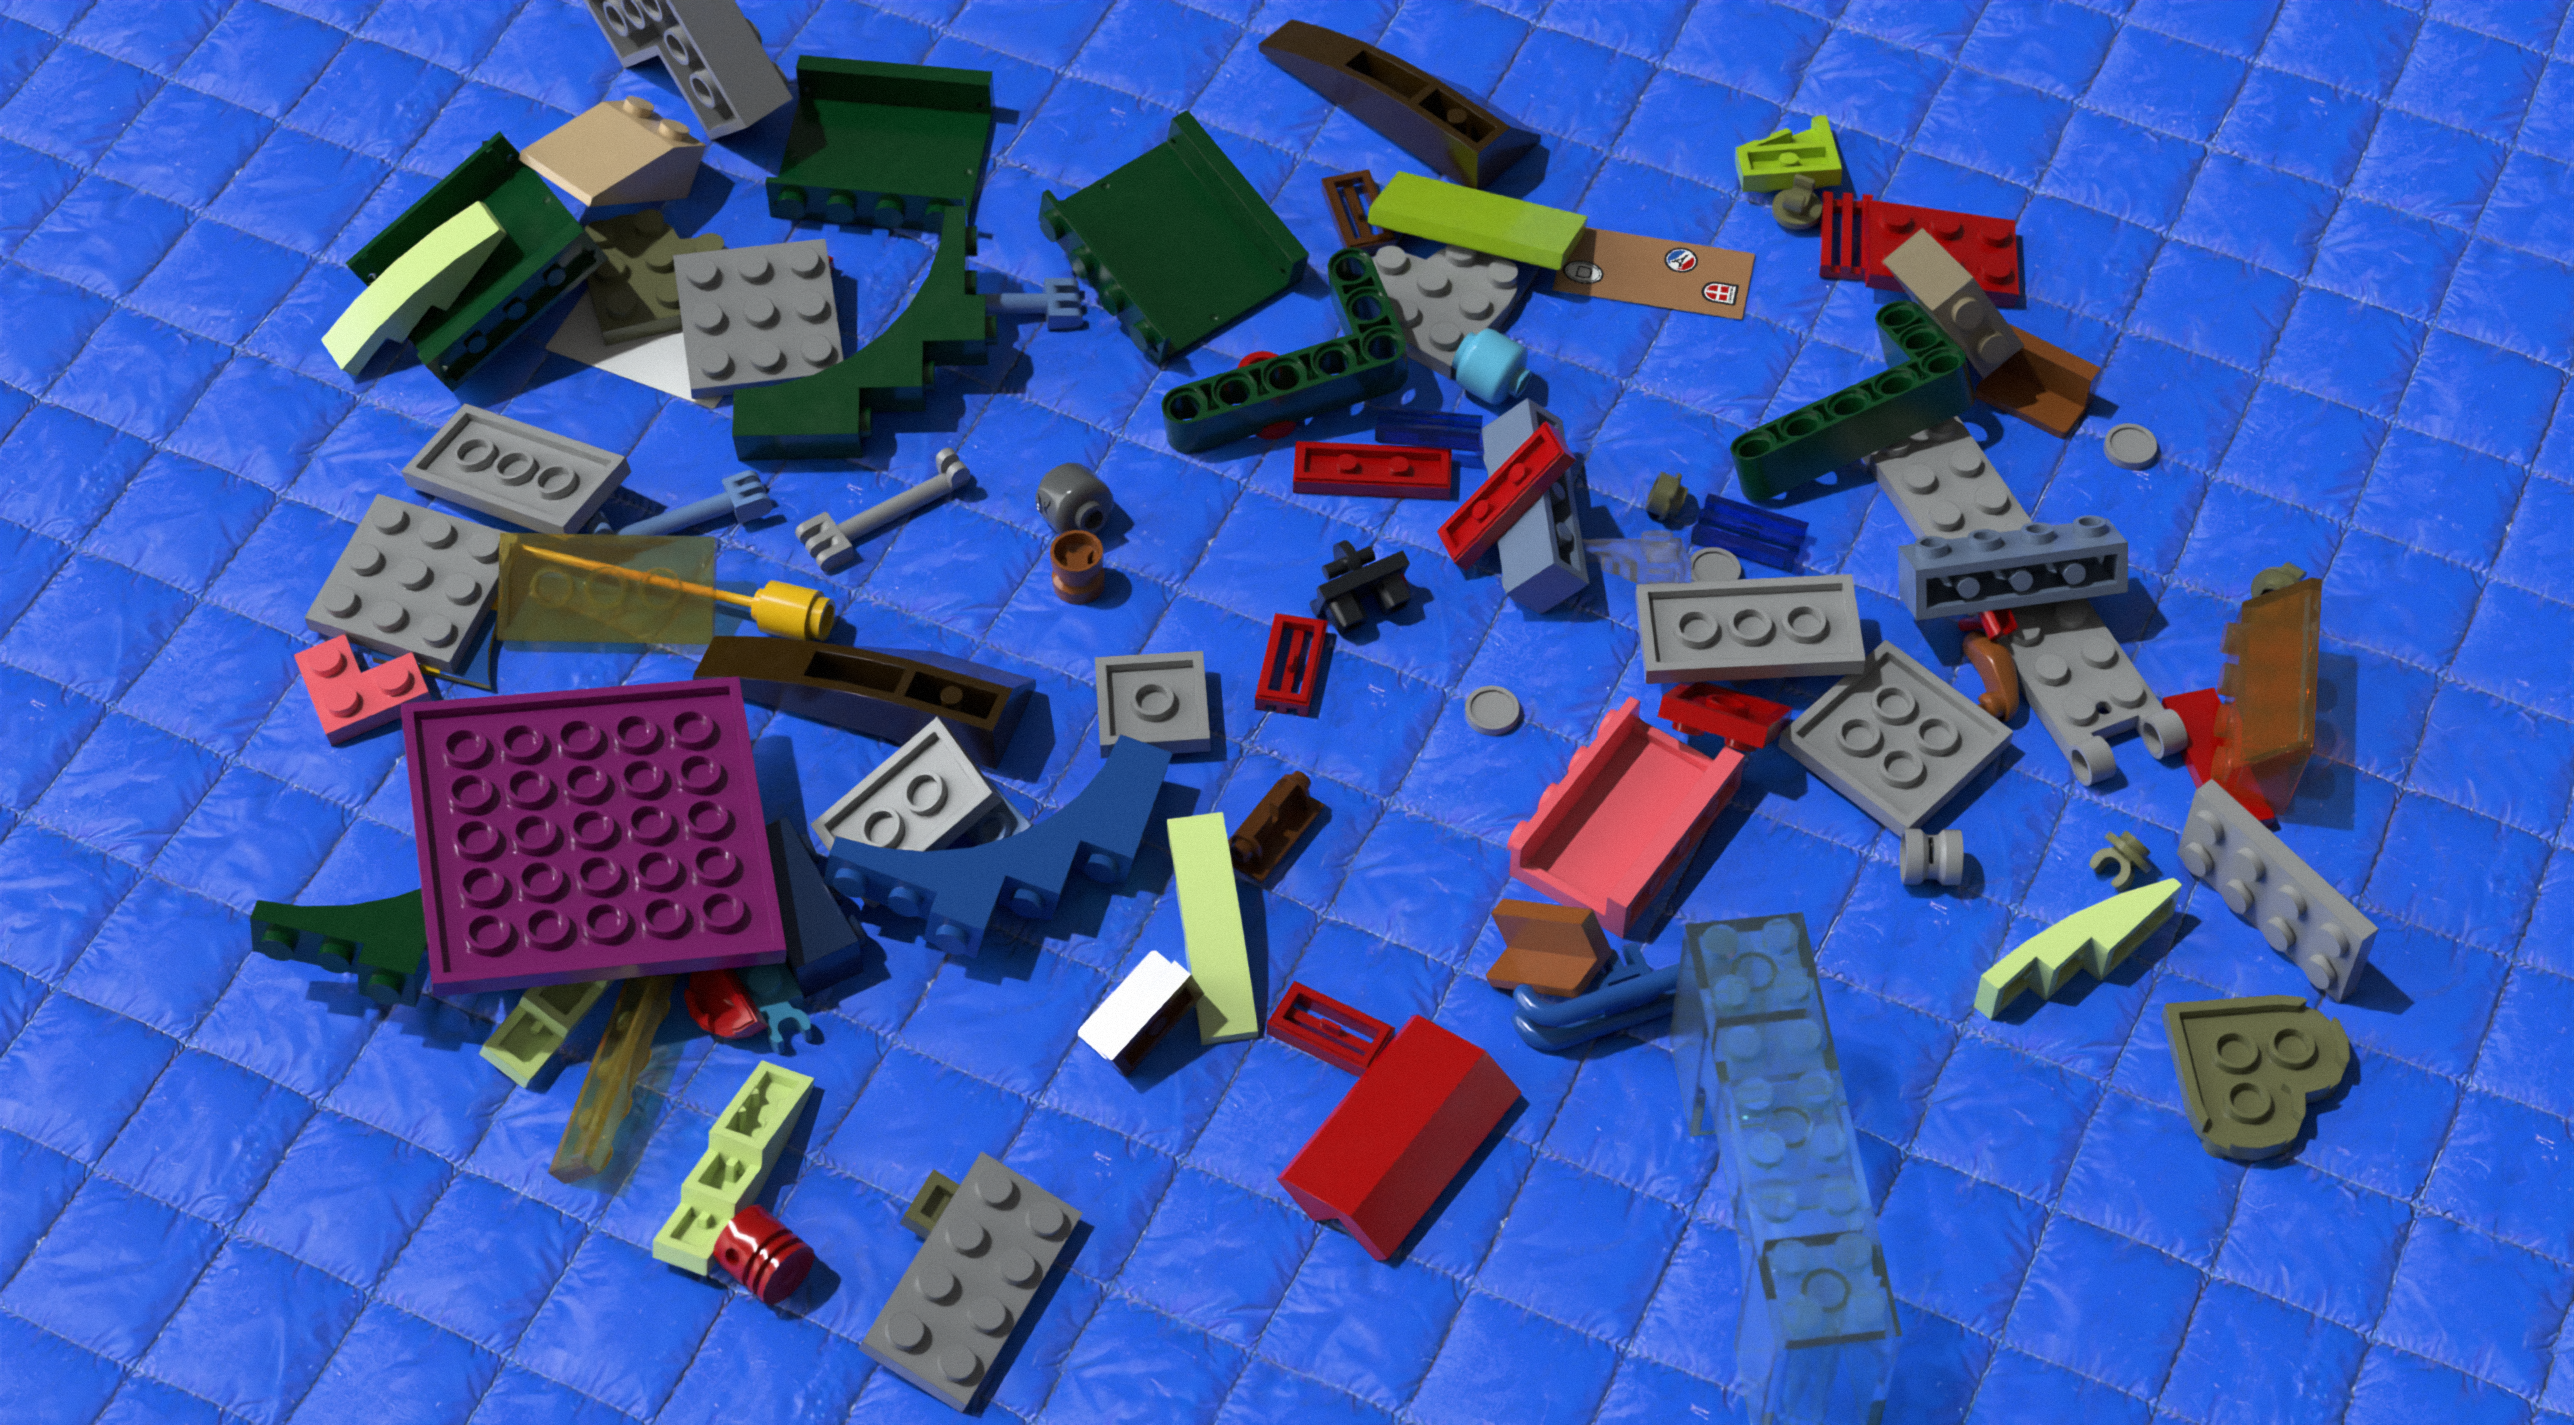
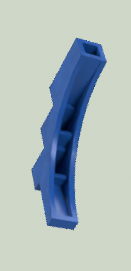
M1120 734L1104 767L1074 800L1047 820L1016 835L971 848L938 851L880 848L836 836L828 856L823 883L835 887L837 891L853 898L864 897L886 905L899 915L906 917L917 916L928 921L923 940L934 943L939 949L947 953L965 954L977 959L998 904L1011 908L1013 912L1022 917L1040 918L1052 922L1071 869L1083 872L1097 882H1111L1125 887L1173 753Z

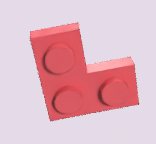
M345 634L294 654L331 746L401 718V704L433 701L412 652L362 673Z

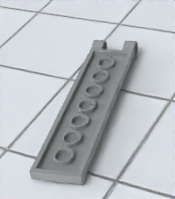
M1958 416L1862 458L1916 539L1927 536H1938L1945 539L1968 537L1970 532L1980 529L2007 532L2021 530L2023 525L2033 523ZM2087 598L2010 608L2019 628L2002 638L1996 639V641L2006 647L2011 653L2016 667L2019 690L2069 761L2076 778L2081 784L2089 786L2115 775L2116 763L2114 755L2105 739L2136 728L2147 750L2156 759L2180 752L2187 747V732L2179 715L2172 709L2165 710ZM1976 612V613H1969L1968 615H1969L1970 617H1972V616H1977V615H1978V614H1977L1978 612ZM1984 628L1978 629L1979 631L1986 634ZM2102 708H2105L2110 713L2100 714L2098 711H2100Z

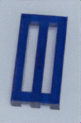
M1380 406L1376 421L1375 441L1378 443L1476 452V450H1479L1483 415Z
M1708 493L1704 509H1701L1698 516V523L1694 525L1692 530L1691 543L1706 548H1722L1731 552L1736 557L1792 573L1806 539L1809 523ZM1709 526L1714 527V528H1718V529H1721V530H1724V531H1728V532H1731V533H1734V534H1738L1739 537H1738V536H1735V535H1732V534H1728V533H1725V532H1722V531H1718V530L1709 528ZM1759 541L1788 549V551L1759 543Z

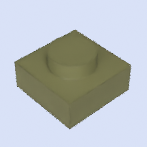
M933 1169L899 1224L926 1240L960 1185Z

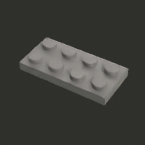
M464 403L403 468L401 473L409 487L569 542L631 473V469L625 456Z
M1852 574L1636 584L1635 601L1645 684L1864 674L1866 659Z
M2213 779L2199 787L2194 794L2177 855L2192 874L2202 877L2222 895L2230 909L2244 915L2256 926L2274 949L2283 951L2304 970L2307 978L2313 985L2324 989L2340 1003L2355 992L2379 928Z
M981 1151L863 1339L858 1350L962 1413L1083 1213Z

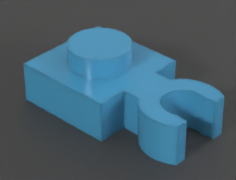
M786 963L746 966L735 971L768 1025L769 1043L775 1053L778 1055L786 1053L782 1034L787 1030L794 1029L799 1031L806 1043L813 1040L810 1019L803 1011L799 1010L805 1006L803 993Z

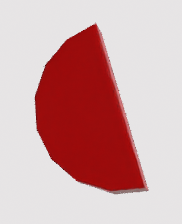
M733 968L692 972L689 990H684V999L690 1016L704 1030L714 1035L734 1040L751 1037L768 1027Z

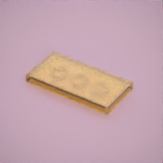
M500 533L497 640L517 642L710 645L715 636L717 538L705 536Z

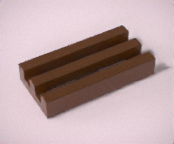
M1369 169L1322 178L1321 191L1343 249L1351 247L1362 249L1370 257L1376 256L1377 249L1396 246L1393 230L1376 226L1379 234L1371 235L1353 185L1360 184L1369 208L1379 196ZM1336 188H1341L1360 238L1355 239Z

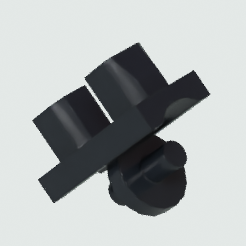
M1343 540L1333 545L1335 561L1322 566L1323 575L1329 582L1317 587V599L1309 603L1316 618L1326 614L1340 635L1347 634L1364 625L1369 618L1360 602V599L1373 594L1384 616L1405 609L1409 605L1412 595L1404 574L1410 563L1403 550L1373 562L1376 560V557L1370 546L1356 551L1349 541Z

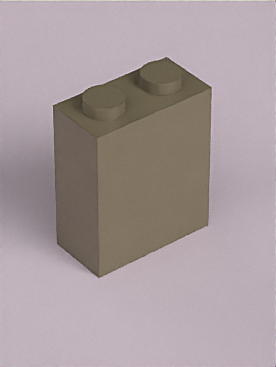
M1923 228L1883 260V263L1912 301L1917 303L1964 351L1967 363L1983 379L2024 347V344L1974 277Z

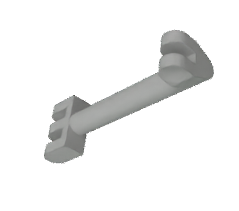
M945 448L936 456V467L939 475L837 525L825 511L801 523L796 528L795 535L801 543L806 544V550L813 558H816V563L824 572L830 571L854 559L851 541L967 485L970 480V470L964 462L959 461V456L952 448Z

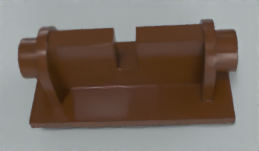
M1294 771L1291 775H1283L1228 840L1232 867L1262 884L1325 808V804L1310 796L1309 788L1311 781L1304 773Z

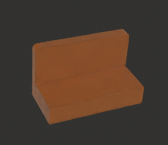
M2009 324L2024 344V347L1979 382L1976 386L1975 397L2059 439H2065L2092 404L2101 367Z
M1503 898L1491 914L1507 948L1488 971L1486 978L1492 987L1515 990L1520 984H1529L1535 989L1536 993L1577 998L1583 993L1613 952L1593 909Z

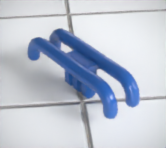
M1710 920L1703 927V934L1708 945L1701 949L1698 957L1651 972L1635 942L1622 947L1627 966H1623L1617 952L1612 949L1613 953L1604 963L1606 973H1602L1600 969L1589 983L1592 992L1562 1003H1547L1537 995L1531 985L1520 984L1513 992L1514 1001L1519 1009L1515 1010L1511 1016L1512 1025L1523 1041L1538 1049L1555 1051L1567 1049L1702 1003L1715 996L1725 982L1727 971L1725 962L1728 960L1731 947L1727 930L1720 921ZM1542 1025L1552 1026V1027H1556V1028H1548V1027H1544V1026H1542Z

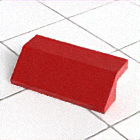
M1413 1015L1276 1180L1313 1221L1338 1218L1375 1261L1388 1259L1522 1092L1484 1049L1420 1015Z

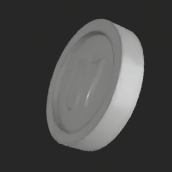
M2125 423L2117 425L2108 431L2103 449L2107 459L2114 465L2127 470H2138L2147 467L2154 460L2157 451V441L2155 436L2145 427Z
M1718 547L1703 548L1690 557L1687 567V578L1689 582L1739 580L1741 566L1738 559L1725 549Z
M1500 686L1480 687L1468 696L1465 703V719L1468 725L1476 732L1484 735L1496 736L1507 733L1516 725L1519 718V702L1512 692Z

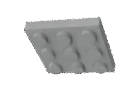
M826 239L673 255L692 399L733 395L734 390L775 386L814 375L843 361Z
M377 494L304 617L308 629L334 638L345 634L350 643L396 657L412 652L417 663L454 674L524 550L521 536Z
M1885 640L1865 657L1864 674H1846L1780 733L1778 746L1901 837L1904 828L1919 829L2002 753L2011 744L2014 731L1891 642Z

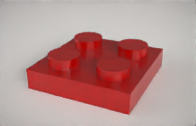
M1707 681L1681 682L1663 695L1657 717L1673 721L1672 728L1679 732L1701 736L1706 731L1725 737L1724 743L1731 748L1754 752L1757 747L1761 749L1766 747L1788 727L1793 707Z

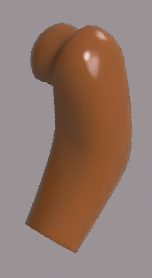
M1973 631L1964 638L1962 649L1978 671L1985 686L1986 692L1978 697V701L1981 703L1978 706L2000 722H2008L2014 718L2019 707V686L2014 659L2009 650L1996 640L1990 641L1988 636L1981 631Z

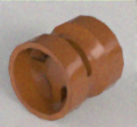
M1072 530L1059 535L1051 544L1052 586L1055 594L1069 604L1081 605L1090 603L1097 599L1104 590L1103 546L1094 534L1083 530Z

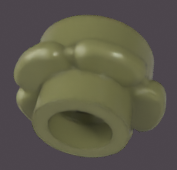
M1660 471L1645 505V510L1658 515L1657 520H1664L1667 514L1676 517L1680 512L1688 492L1687 487L1680 485L1682 474L1677 472L1675 476H1672L1663 471Z

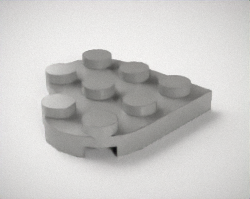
M1447 244L1445 249L1439 250L1426 260L1411 254H1405L1401 248L1396 246H1385L1378 250L1376 257H1372L1405 336L1407 356L1450 380L1457 371L1452 368V361L1464 338L1470 332L1478 334L1487 328L1497 330L1507 320L1516 305L1518 268L1513 262L1506 260L1504 257Z

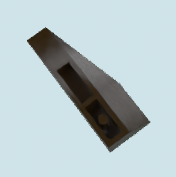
M1290 19L1258 44L1259 52L1464 187L1482 191L1541 142V135L1468 87L1424 71L1364 41L1328 28Z
M714 636L693 675V680L739 676L742 696L744 698L905 744L938 717L948 725L975 764L996 770L1036 688V679L936 651L839 645L754 636Z

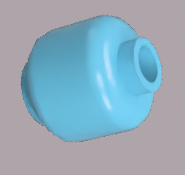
M1490 328L1484 329L1478 334L1470 332L1460 344L1452 361V368L1457 370V384L1475 396L1494 405L1502 403L1510 395L1518 398L1525 390L1532 375V371L1526 368L1528 362L1527 349Z

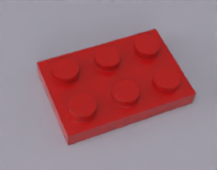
M1868 199L1863 213L1866 288L1906 293L1883 263V260L1923 228L1974 277L1994 306L2014 308L2019 296L2015 220Z

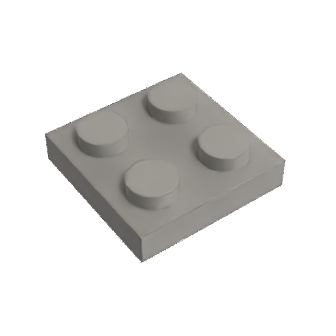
M1203 651L1095 657L1101 758L1109 757L1120 734L1172 752L1173 754L1210 751Z

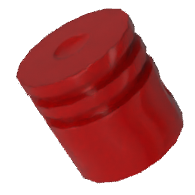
M759 1204L745 1208L729 1221L716 1240L712 1253L715 1262L742 1285L748 1287L749 1291L757 1295L767 1305L778 1304L790 1296L808 1275L815 1258L812 1247L804 1243L800 1237L793 1234L787 1226Z

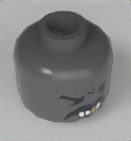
M1068 462L1051 469L1042 478L1035 495L1036 508L1039 514L1059 535L1072 530H1083L1095 535L1106 525L1114 507L1113 495L1108 486L1093 471L1080 463Z

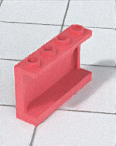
M1632 696L1625 701L1618 711L1611 709L1605 715L1598 728L1597 738L1589 747L1583 745L1576 751L1568 766V774L1559 785L1553 782L1547 787L1539 801L1535 815L1529 822L1525 820L1519 822L1507 843V849L1511 851L1510 876L1563 906L1593 909L1600 926L1622 939L1738 791L1741 784L1745 757L1742 753L1725 745L1715 759L1710 758L1642 721L1639 717L1640 701Z

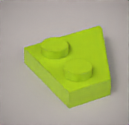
M1827 115L1813 117L1811 129L1793 136L1792 131L1785 128L1772 133L1766 139L1754 140L1736 147L1735 165L1742 192L1768 193L1774 190L1792 189L1796 173L1814 179L1816 181L1815 189L1824 186L1841 185L1842 166Z

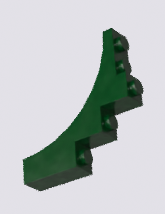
M945 206L941 242L929 275L909 307L882 335L850 358L814 375L775 386L734 390L732 438L738 461L863 458V439H871L873 437L872 412L926 411V392H935L936 390L935 366L988 365V345H998L997 314H988L986 295H978L977 270H969V257L978 256V227L968 226L966 206Z
M421 888L396 897L353 905L298 906L257 900L250 917L253 952L262 953L278 961L294 960L317 965L332 973L341 974L349 972L358 974L359 995L370 997L381 1004L393 1005L398 1003L416 1007L430 969Z

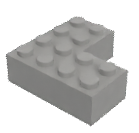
M583 0L624 68L654 56H660L710 140L749 127L793 98L787 89L788 81L784 72L776 63L770 61L761 45L762 37L759 30L752 21L745 19L735 0Z

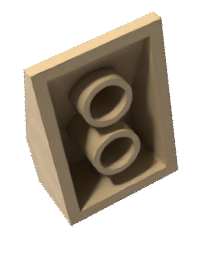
M627 96L625 100L603 101L521 150L518 160L587 206L593 207L688 198L706 145L689 134L690 129L686 125L675 120L665 119L654 112L655 107L649 101L636 96Z

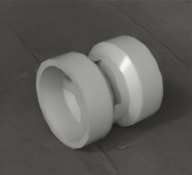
M1904 828L1902 830L1900 841V877L1903 885H1920L1925 879L1937 880L1941 885L1959 886L1961 884L1964 860L1961 830L1943 829L1938 835H1927L1921 829Z

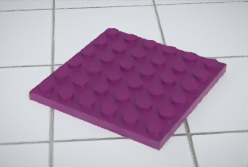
M739 676L401 704V719L433 997L786 962L787 949Z

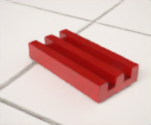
M1823 191L1819 277L1865 280L1863 213L1868 199L1873 200V195L1863 194L1862 201L1853 200V193H1843L1841 200L1833 199V192ZM1833 213L1842 214L1840 266L1831 265ZM1853 215H1861L1860 267L1851 266Z
M1275 613L1255 695V709L1266 711L1267 705L1276 706V713L1287 714L1288 708L1298 709V716H1309L1328 634V621ZM1285 628L1294 629L1280 691L1271 690ZM1306 631L1314 632L1300 694L1292 693Z
M1294 981L1268 1020L1267 1034L1361 1078L1395 1037V1027ZM1297 1003L1374 1040L1372 1043H1369L1342 1030L1340 1025L1325 1018L1320 1020L1295 1008L1294 1005Z

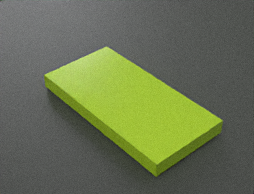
M1398 171L1370 206L1367 223L1558 271L1561 270L1586 233L1588 216Z

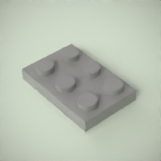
M936 717L810 825L829 852L836 836L880 848L938 851L946 849L1002 800L948 725ZM861 897L873 909L881 904Z

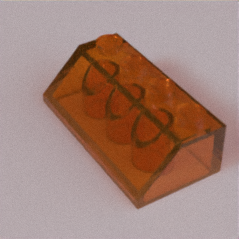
M2308 578L2243 601L2235 622L2226 621L2220 640V653L2228 654L2227 663L2224 662L2222 664L2218 677L2217 694L2225 696V703L2219 706L2214 725V736L2224 739L2223 747L2218 746L2215 751L2211 778L2220 780V786L2240 804L2272 809L2274 814L2283 816L2314 749L2322 579Z

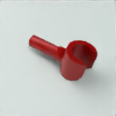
M2010 608L1978 612L1977 616L1963 618L1958 622V627L1963 632L1984 628L1990 641L2002 638L2019 628Z

